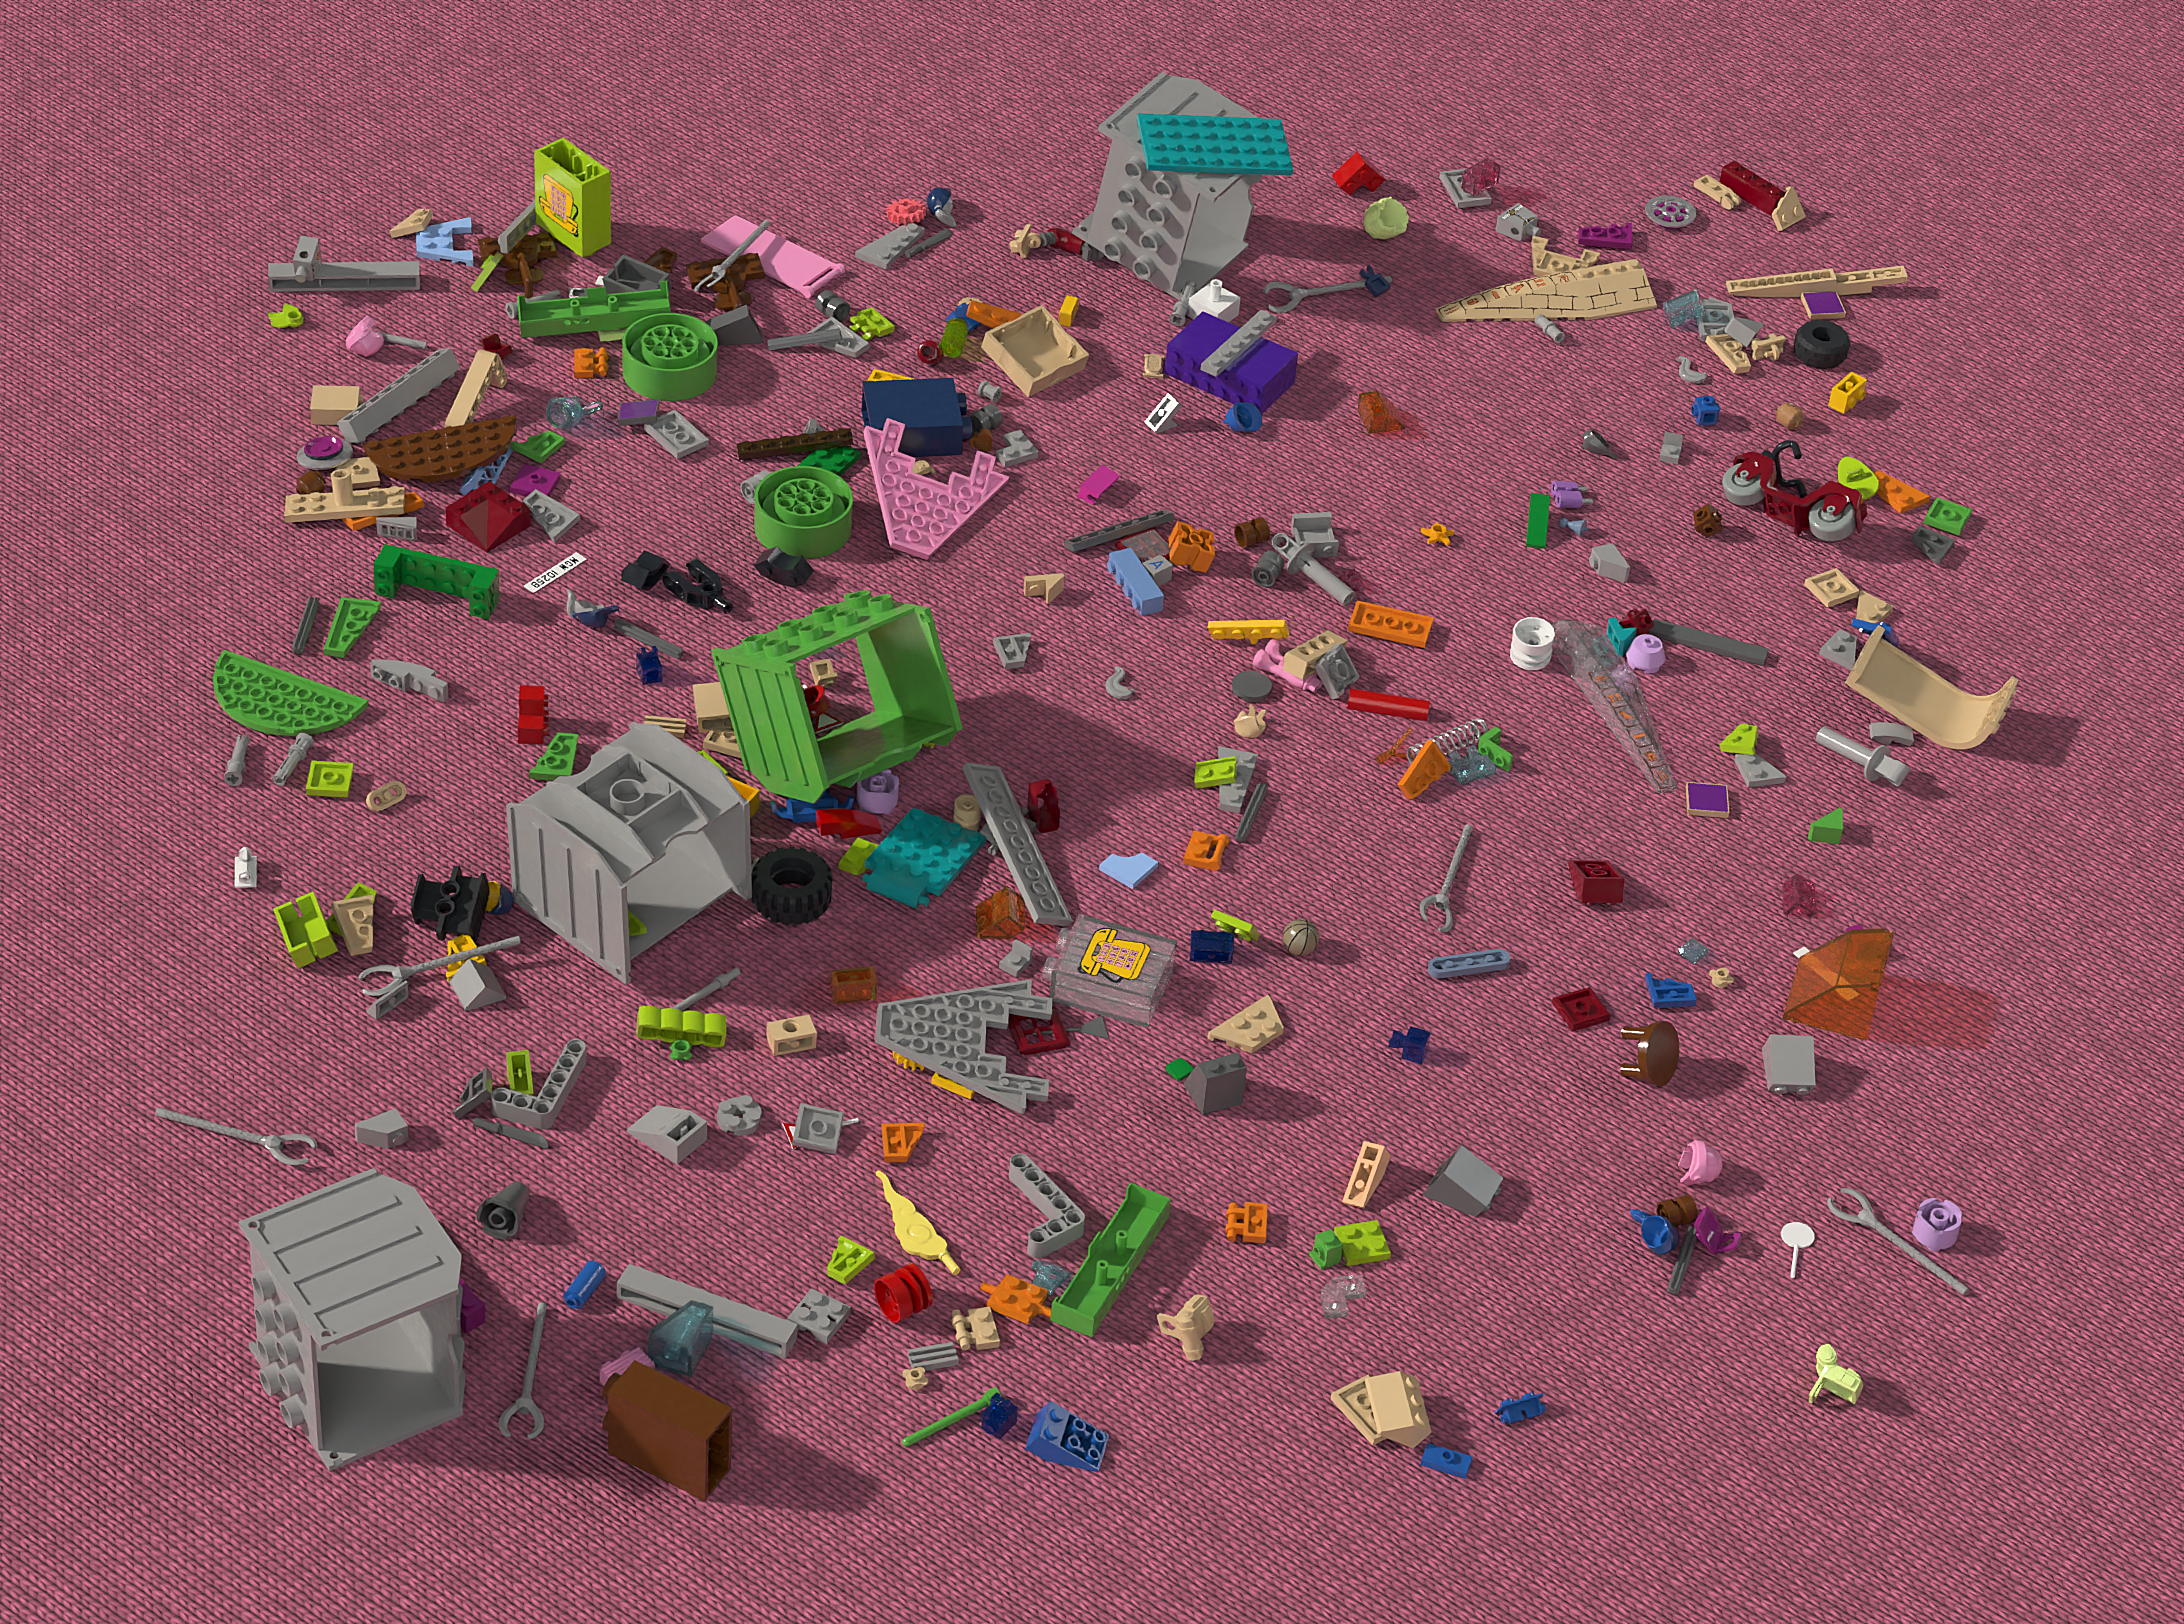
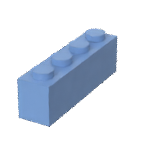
M1131 548L1109 553L1108 571L1113 574L1116 583L1122 587L1125 596L1132 602L1133 608L1137 609L1141 616L1163 611L1164 595Z

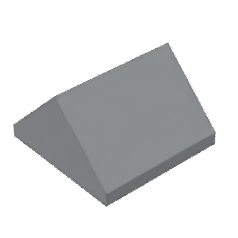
M468 959L449 980L465 1012L506 999V995L490 967L472 959Z

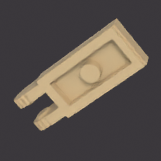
M1709 175L1694 181V187L1714 200L1721 202L1722 206L1728 210L1732 209L1734 205L1741 204L1740 196Z

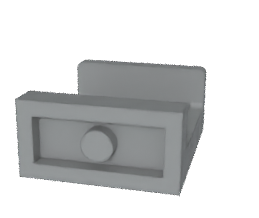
M1331 512L1297 513L1292 515L1291 531L1294 542L1299 546L1308 542L1313 544V558L1337 557L1339 541L1334 538L1331 528Z

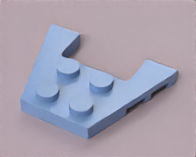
M471 217L427 226L425 230L416 232L417 257L437 261L443 258L452 260L454 264L460 261L465 262L466 266H473V250L454 251L452 234L472 233Z

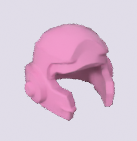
M367 315L360 321L345 341L346 347L350 351H355L365 357L376 354L384 342L380 331H372L375 322L370 316Z
M1695 1140L1688 1144L1682 1153L1678 1166L1690 1169L1680 1179V1182L1685 1185L1701 1182L1709 1184L1717 1179L1722 1170V1159L1719 1152L1714 1148L1706 1146L1705 1142L1701 1140Z

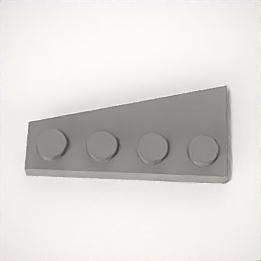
M1218 746V759L1236 756L1238 761L1236 764V782L1219 785L1220 810L1240 814L1258 760V754Z

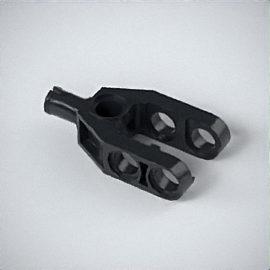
M693 559L686 563L690 575L696 579V582L701 583L697 587L675 571H670L663 575L662 580L665 587L688 605L706 610L717 607L724 614L730 613L733 609V604L723 598V587L718 574L698 559Z

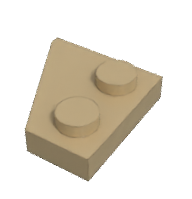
M1793 186L1786 188L1785 196L1779 200L1777 208L1772 213L1778 231L1784 230L1806 217Z
M1863 590L1860 591L1856 619L1878 624L1892 613V605Z

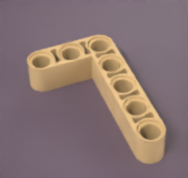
M482 349L478 350L446 419L445 428L472 423L488 386L492 385L499 388L505 386L508 374L498 354Z

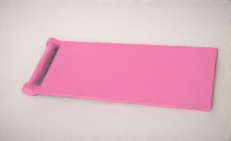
M735 215L702 237L701 243L730 256L759 226ZM767 230L741 254L758 253L764 274L800 291L806 298L813 296L816 290L846 271L842 264H835ZM832 269V271H830L828 274H826L825 276H823L821 279H819L818 281H816L815 283H813L811 286H807L808 284H810L811 282H813L814 280H816L818 277H820L821 275H823L825 272H827L828 270Z

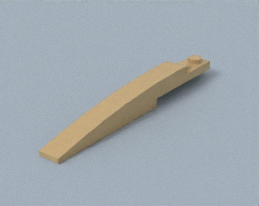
M1904 266L1835 274L1832 268L1726 281V287L1729 295L1750 297H1801V293L1826 291H1836L1838 295L1869 293L1872 291V286L1905 283L1908 280V276Z

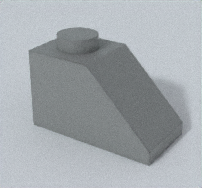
M1613 543L1592 548L1589 563L1598 575L1624 583L1628 582L1630 566Z
M395 1108L356 1123L355 1139L358 1143L389 1149L408 1141V1125Z

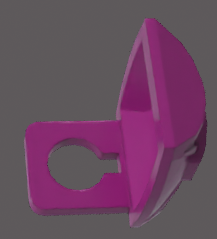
M1708 1206L1701 1211L1694 1224L1697 1238L1713 1255H1716L1717 1252L1737 1249L1742 1238L1740 1232L1724 1234L1717 1218ZM1730 1239H1734L1730 1245L1724 1246L1722 1244Z

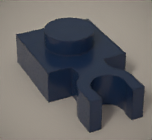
M1370 264L1366 268L1368 273L1363 269L1360 270V276L1366 279L1364 285L1375 298L1390 289V284L1380 273L1375 275Z

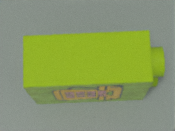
M564 137L535 150L536 224L581 257L591 256L597 250L611 244V171Z

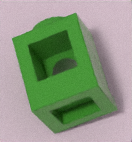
M1330 1229L1315 1235L1313 1250L1309 1252V1255L1322 1270L1340 1263L1343 1244Z

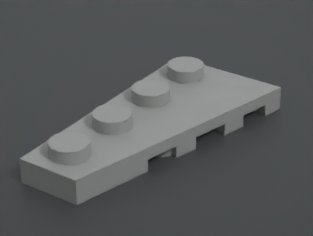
M907 223V225H903L855 251V257L887 270L924 235L925 228L914 223Z

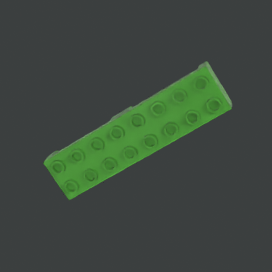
M660 281L661 289L606 294V287L587 288L588 296L536 302H526L525 295H518L521 337L528 338L628 328L643 317L659 313H671L668 281Z
M1133 1183L1128 1185L1126 1198L1102 1235L1100 1236L1101 1231H1099L1089 1245L1088 1256L1059 1301L1057 1296L1052 1302L1050 1321L1093 1337L1169 1218L1170 1198Z

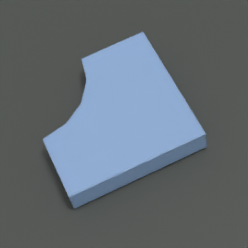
M1142 852L1131 857H1120L1111 854L1100 864L1099 870L1133 889L1158 867V861Z

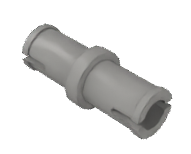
M1542 314L1535 318V324L1543 329L1545 335L1550 336L1557 343L1563 341L1565 334L1557 328L1554 322L1549 321Z

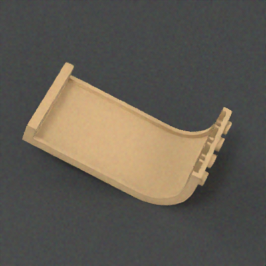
M1880 625L1877 626L1864 645L1845 684L1933 742L1947 748H1973L1981 744L1990 733H1996L2000 727L1999 723L2006 715L2004 710L2006 711L2012 702L2010 699L2013 698L2018 690L2015 688L2018 679L2011 676L1999 691L1991 695L1976 696L1968 694L1881 638L1885 629Z

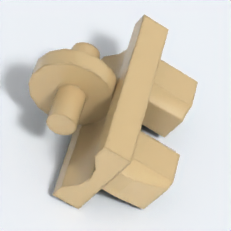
M1027 224L1023 230H1017L1015 240L1009 244L1011 252L1020 253L1021 258H1026L1031 248H1038L1042 242L1041 237L1037 233L1031 232V224Z
M1773 333L1769 334L1763 341L1759 338L1752 339L1750 346L1753 350L1752 358L1758 360L1769 357L1772 361L1778 360L1779 354L1783 353V343L1786 341V338L1783 335L1777 337Z

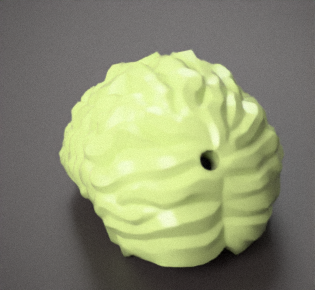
M1390 196L1389 198H1383L1378 202H1374L1365 210L1363 226L1371 237L1385 240L1404 233L1409 216L1406 207Z

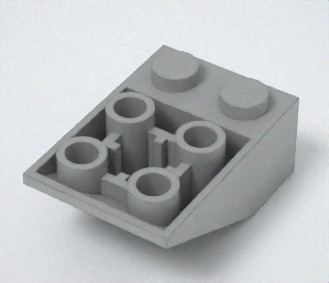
M656 1105L630 1126L627 1132L678 1165L707 1140V1121L690 1110Z

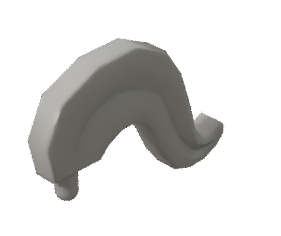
M1679 356L1678 361L1682 362L1679 367V376L1690 383H1704L1707 373L1704 372L1702 374L1690 370L1691 361L1687 357Z
M1116 666V673L1106 681V691L1117 699H1128L1135 692V689L1129 690L1127 687L1119 684L1125 677V670Z

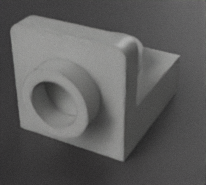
M1017 939L1014 940L1012 951L999 962V968L1017 978L1032 963L1033 949Z

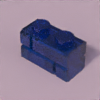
M1191 930L1189 961L1232 964L1234 933Z

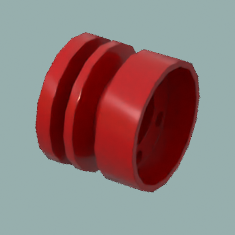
M914 1263L904 1265L903 1268L896 1269L894 1273L883 1275L874 1282V1293L877 1303L883 1314L893 1323L901 1322L909 1318L912 1313H919L922 1309H927L933 1304V1294L928 1279L923 1271Z

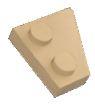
M416 210L389 231L391 237L394 238L425 230L433 217L432 210Z

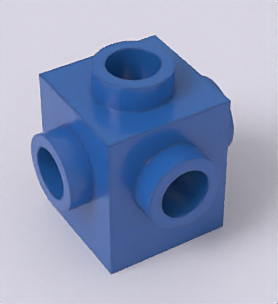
M1695 397L1694 405L1691 406L1692 416H1695L1698 425L1717 424L1720 407L1714 397Z

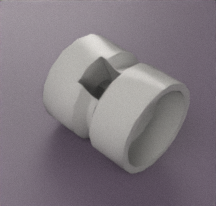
M763 470L741 483V493L750 504H755L756 488L767 475L771 474L769 471Z

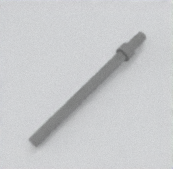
M734 968L726 974H720L714 978L712 983L672 1008L684 1011L715 990L723 989L729 985L731 980L741 974L739 969Z

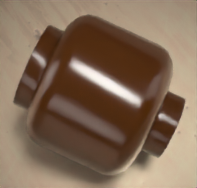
M309 470L297 479L298 487L296 491L300 495H310L314 492L322 493L325 490L326 481L318 471Z

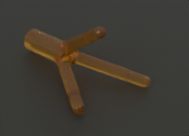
M1409 728L1401 738L1397 739L1391 749L1376 757L1378 764L1393 756L1407 758V753H1398L1395 750L1412 732V728Z

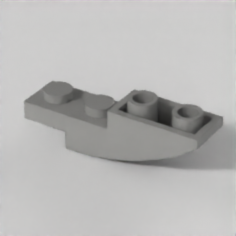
M383 659L370 662L371 677L403 692L412 688L443 703L448 699V683L436 678L435 670L397 660Z

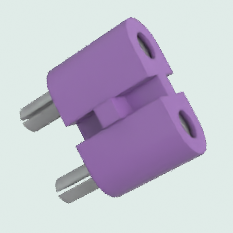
M1553 481L1551 484V493L1553 498H1556L1555 503L1557 507L1581 508L1582 505H1592L1593 503L1592 498H1582L1581 492L1587 493V486H1578L1576 482Z

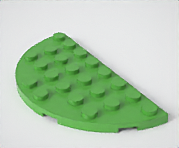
M227 650L222 652L215 664L213 676L214 693L222 709L242 725L265 734L297 736L299 733H306L308 735L320 734L350 722L368 707L367 699Z

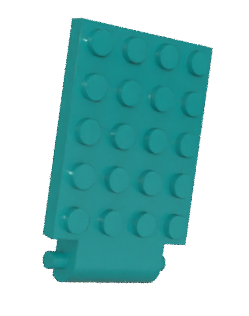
M912 807L865 860V867L874 871L871 875L865 873L862 881L867 883V890L917 909L920 904L928 906L930 899L927 896L930 893L941 896L984 846L987 836Z

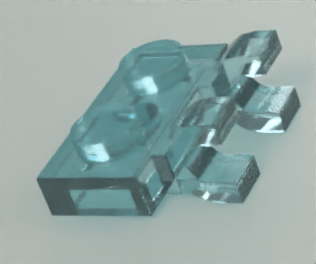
M1474 745L1467 747L1469 755L1465 756L1466 761L1464 762L1457 751L1449 754L1452 759L1448 761L1451 765L1450 772L1460 785L1496 773V767L1488 756H1481Z

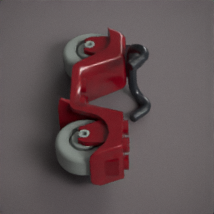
M1793 440L1780 442L1772 452L1764 450L1761 454L1758 452H1747L1736 456L1733 460V466L1723 476L1724 495L1730 502L1736 505L1748 506L1764 499L1765 514L1793 526L1797 537L1800 536L1802 530H1811L1821 540L1838 541L1849 536L1855 527L1858 534H1860L1864 519L1868 515L1867 506L1863 503L1862 494L1856 489L1829 481L1807 495L1802 481L1784 479L1779 458L1780 452L1786 448H1792L1795 459L1802 457L1798 443ZM1778 484L1783 487H1797L1800 498L1778 489Z

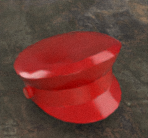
M815 685L802 689L810 718L820 716L828 710L830 703L829 699L823 695L825 691L823 686Z

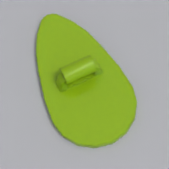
M1847 456L1840 460L1838 465L1839 483L1858 490L1862 494L1863 500L1872 497L1878 491L1879 481L1866 465L1855 458Z

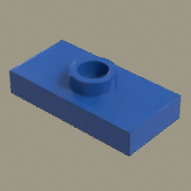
M1427 1443L1420 1465L1466 1479L1473 1456Z

